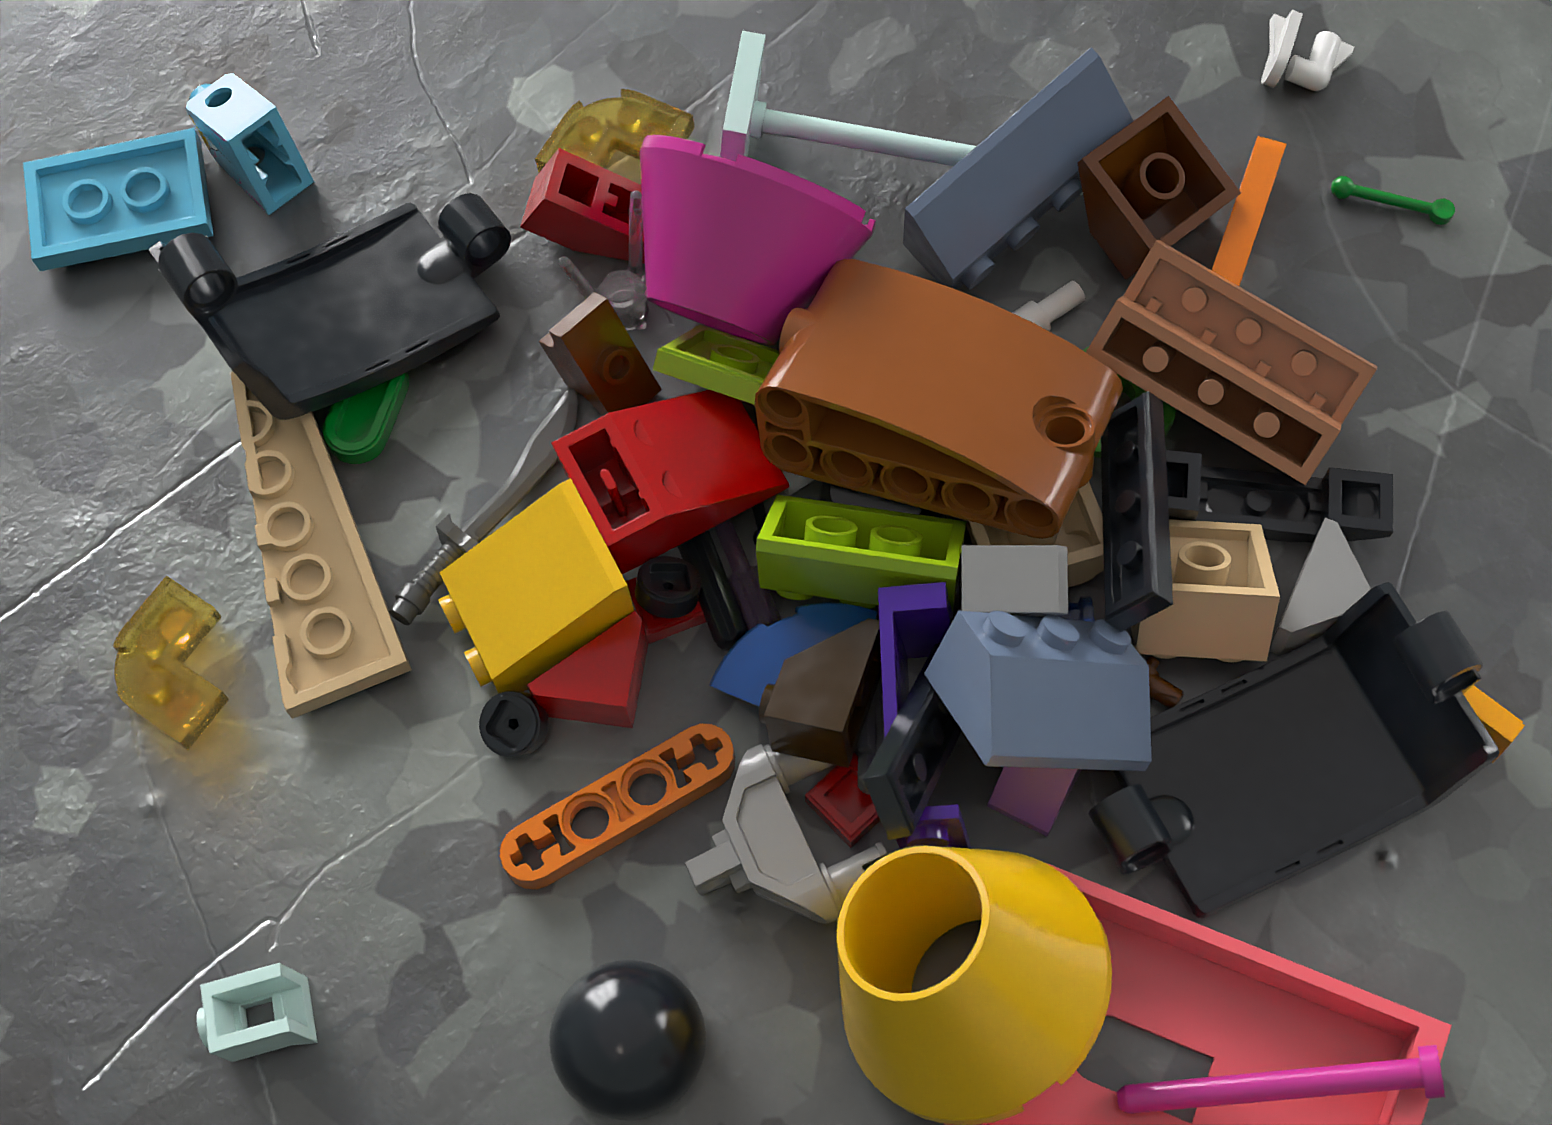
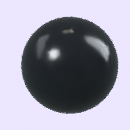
M636 960L606 963L590 970L577 979L560 1000L550 1029L551 1059L555 1072L565 1090L573 1099L591 1112L618 1120L646 1118L672 1106L687 1092L695 1081L705 1055L706 1029L704 1019L691 991L680 979L666 969L652 963Z

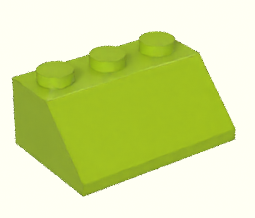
M777 494L757 537L756 558L760 588L776 590L778 595L792 600H806L813 596L839 599L840 603L871 609L879 605L878 588L945 582L953 611L966 521Z

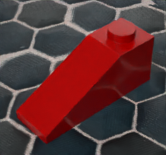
M559 148L535 177L520 228L573 251L645 264L641 185Z

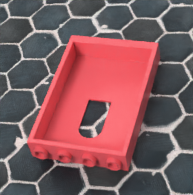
M1052 866L1078 887L1088 900L1096 917L1102 923L1111 953L1112 986L1106 1016L1212 1058L1213 1062L1207 1077L1419 1058L1418 1046L1437 1045L1439 1061L1441 1062L1452 1025ZM1075 1071L1062 1086L1056 1081L1040 1095L1023 1104L1022 1106L1025 1111L1009 1118L977 1125H1422L1429 1099H1426L1424 1088L1200 1107L1196 1108L1193 1120L1189 1123L1162 1111L1132 1114L1119 1109L1117 1092L1093 1083Z

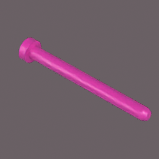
M1437 1045L1418 1046L1419 1058L1127 1084L1117 1090V1100L1120 1110L1132 1114L1424 1088L1426 1099L1444 1098L1445 1091Z

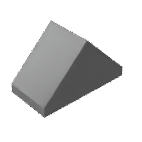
M1328 518L1324 519L1273 636L1269 652L1280 656L1320 637L1346 610L1371 589L1338 522Z
M962 545L960 559V611L984 613L1003 611L1011 615L1032 617L1068 614L1067 547L1059 545Z

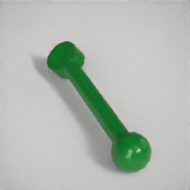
M1339 176L1331 183V193L1338 199L1354 196L1428 214L1430 220L1438 225L1450 222L1455 213L1454 204L1450 200L1443 198L1437 199L1433 203L1356 185L1347 176Z

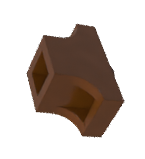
M596 292L592 293L538 341L566 386L573 388L584 396L601 416L645 405L662 390L609 300Z

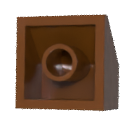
M1169 96L1077 163L1090 233L1125 280L1139 270L1155 241L1160 240L1171 247L1241 194L1240 190Z

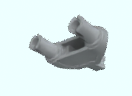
M759 744L748 749L741 760L722 819L725 829L712 836L716 847L685 862L695 889L700 895L732 883L736 893L753 888L756 895L813 921L829 924L839 919L843 902L858 878L870 866L888 854L880 841L875 846L828 868L825 867L823 862L817 865L785 795L790 793L788 786L833 766V764L773 752L769 744L765 746Z

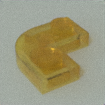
M621 89V97L601 99L585 107L580 101H577L562 117L536 156L535 162L538 172L543 169L559 148L603 168L607 166L616 150L640 160V149L644 138L648 135H665L688 140L695 129L693 115L643 93L629 89Z
M166 575L124 625L115 639L113 648L118 652L114 667L115 683L117 686L116 693L137 716L186 750H189L229 701V698L222 690L183 665L221 619V615L215 607Z

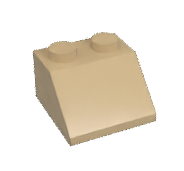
M1169 519L1173 605L1131 626L1134 648L1139 654H1147L1164 659L1180 656L1214 658L1231 663L1242 660L1267 662L1280 594L1262 526L1260 524Z

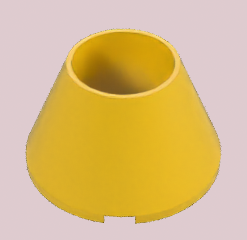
M915 846L893 852L870 866L854 883L843 902L837 924V950L845 1032L853 1055L866 1077L879 1091L901 1108L921 1118L944 1124L977 1125L995 1122L1025 1111L1022 1106L1023 1104L1040 1095L1056 1081L1062 1086L1085 1060L1099 1035L1109 1006L1112 986L1111 953L1102 923L1096 917L1088 900L1078 887L1052 866L1027 855L1009 851ZM982 920L977 941L965 962L950 977L938 985L920 992L911 993L916 968L927 949L950 929L967 922Z

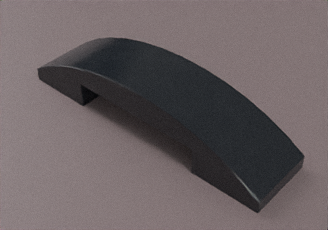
M1166 450L1169 519L1260 524L1265 540L1313 542L1325 518L1338 522L1347 541L1390 537L1393 533V474L1329 467L1323 478L1311 477L1307 484L1304 485L1287 474L1201 465L1202 454Z

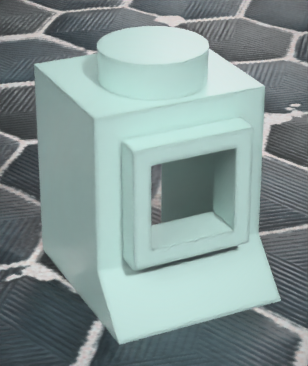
M281 963L200 985L203 1007L199 1008L197 1012V1028L201 1041L212 1055L234 1062L292 1045L318 1043L308 977ZM272 1002L275 1021L248 1028L246 1009Z

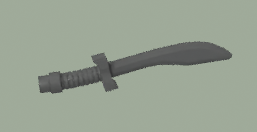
M571 388L565 392L528 440L516 467L505 484L461 529L452 522L450 513L436 526L442 546L426 562L425 566L420 569L411 580V583H405L396 594V601L389 609L392 617L400 623L409 626L417 615H421L430 604V597L443 583L439 572L480 543L555 465L558 457L551 442L575 430L578 415L577 391Z

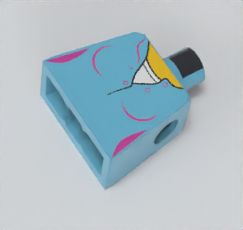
M233 73L226 74L213 84L198 86L191 93L185 109L211 155L268 215L272 214L314 182L277 108ZM259 147L265 152L263 161L256 165L260 160L247 148Z

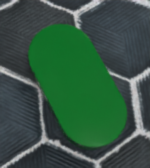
M407 372L331 405L324 422L323 434L331 452L337 459L348 464H362L373 460L384 450L409 389Z

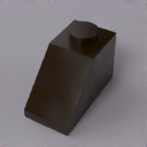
M868 618L784 660L776 684L768 683L766 685L759 706V720L761 723L766 724L773 752L849 768L882 674L879 620Z

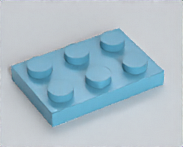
M195 128L23 163L31 258L40 272L147 250L158 241H162L167 245L172 239L182 234L199 233L204 236L207 235V237L214 236L202 144Z

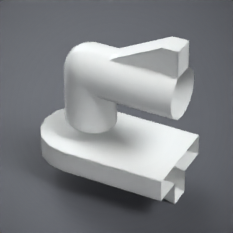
M1292 10L1287 18L1273 14L1271 17L1270 52L1261 84L1274 88L1280 80L1292 52L1302 13ZM1320 32L1316 35L1309 60L1297 55L1292 56L1286 70L1285 80L1312 91L1323 90L1329 84L1332 72L1350 57L1354 46L1342 42L1335 33Z

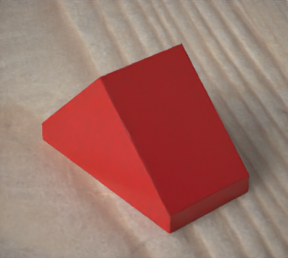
M636 611L632 612L527 684L531 696L538 705L546 709L548 717L633 728L648 649V640L642 619Z

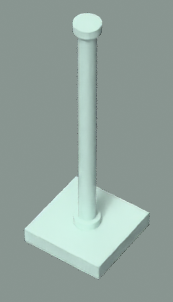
M742 31L723 125L720 157L736 161L738 154L747 157L751 137L761 139L762 132L949 166L956 165L976 147L766 109L767 102L758 101L766 35Z

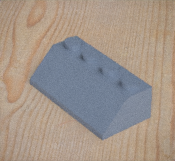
M1092 47L905 208L903 245L939 284L956 290L965 285L971 290L981 283L996 266L992 261L993 258L1008 245L1014 251L1022 247L1039 230L1040 224L1037 222L1039 218L1052 207L1061 212L1082 193L1077 163L1133 122L1102 59Z

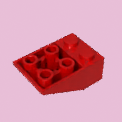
M712 390L611 412L551 442L567 478H571L622 575L790 487L781 469L770 463L764 456L760 446L759 431L741 401Z

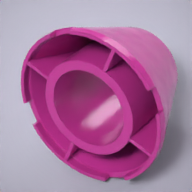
M665 135L646 136L640 149L646 297L648 301L663 309L740 338L761 344L775 345L781 337L783 325L792 309L797 307L807 309L832 266L839 260L852 259L872 237L876 220L869 219L867 225L862 224L866 212L864 209L813 182L738 154L736 161L703 154L706 146L704 143Z

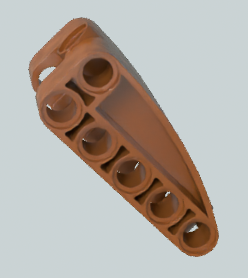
M842 259L832 266L807 309L797 307L788 314L781 332L779 356L755 395V408L762 452L770 463L781 470L1020 535L1045 539L1059 533L1078 489L1085 486L1092 478L1095 449L1118 403L1123 386L1116 372L1080 348L1037 324L992 303L899 270L856 259Z

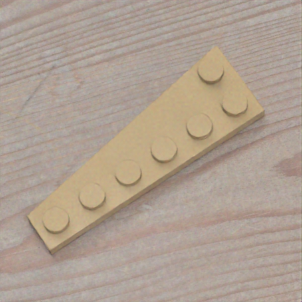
M230 372L241 444L246 453L245 469L248 488L253 497L257 544L262 553L266 578L263 580L266 600L270 606L275 636H272L282 701L285 710L293 719L409 672L412 669L313 412L288 420L277 419L271 415L234 372Z

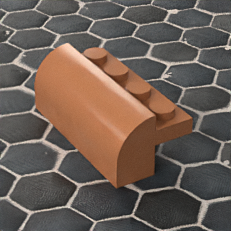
M1160 240L1155 241L1126 292L1116 300L1086 351L1087 354L1108 366L1116 374L1145 391L1151 392L1160 400L1304 485L1307 484L1340 433L1343 421L1377 370V366Z

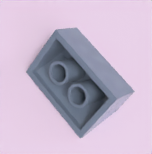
M992 611L990 613L957 612L924 675L985 766L1146 771L1152 761L1149 665L1130 643L1131 637L1125 630L1120 632L1105 622L1104 619L1093 622L1063 619L1054 615H1046L1044 617L1011 615L1003 611Z

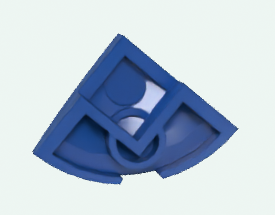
M822 602L797 606L795 608V613L797 614L784 618L770 626L760 622L743 635L728 651L717 667L709 685L756 706H760L761 697L768 683L776 684L785 659L868 618L875 620L877 612L852 604Z

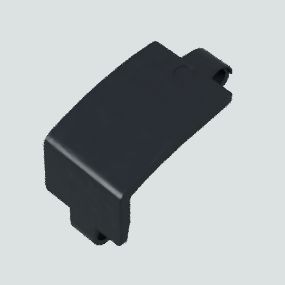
M468 193L452 199L443 208L439 215L437 226L443 235L441 238L413 203H406L311 249L239 277H235L207 235L204 236L199 233L182 234L172 239L167 245L162 241H158L148 249L157 261L159 270L186 310L204 329L231 370L273 417L280 420H288L330 406L400 376L448 351L500 318L498 309L475 282L474 278L494 265L506 254L510 247L511 235L481 196Z
M1390 582L1374 586L1346 610L1320 637L1251 672L1150 717L1152 761L1146 771L1113 770L1123 789L1097 803L1090 809L1088 814L1122 875L1139 871L1164 860L1193 914L1198 918L1207 917L1309 870L1421 814L1443 801L1499 756V749L1464 696V693L1481 679L1478 671L1483 667V664L1448 611L1437 612L1416 622Z

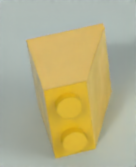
M571 478L555 486L439 572L449 594L438 599L454 633L456 634L467 629L475 647L465 651L464 654L480 687L493 682L498 694L508 691L523 692L527 690V684L634 612L628 585Z

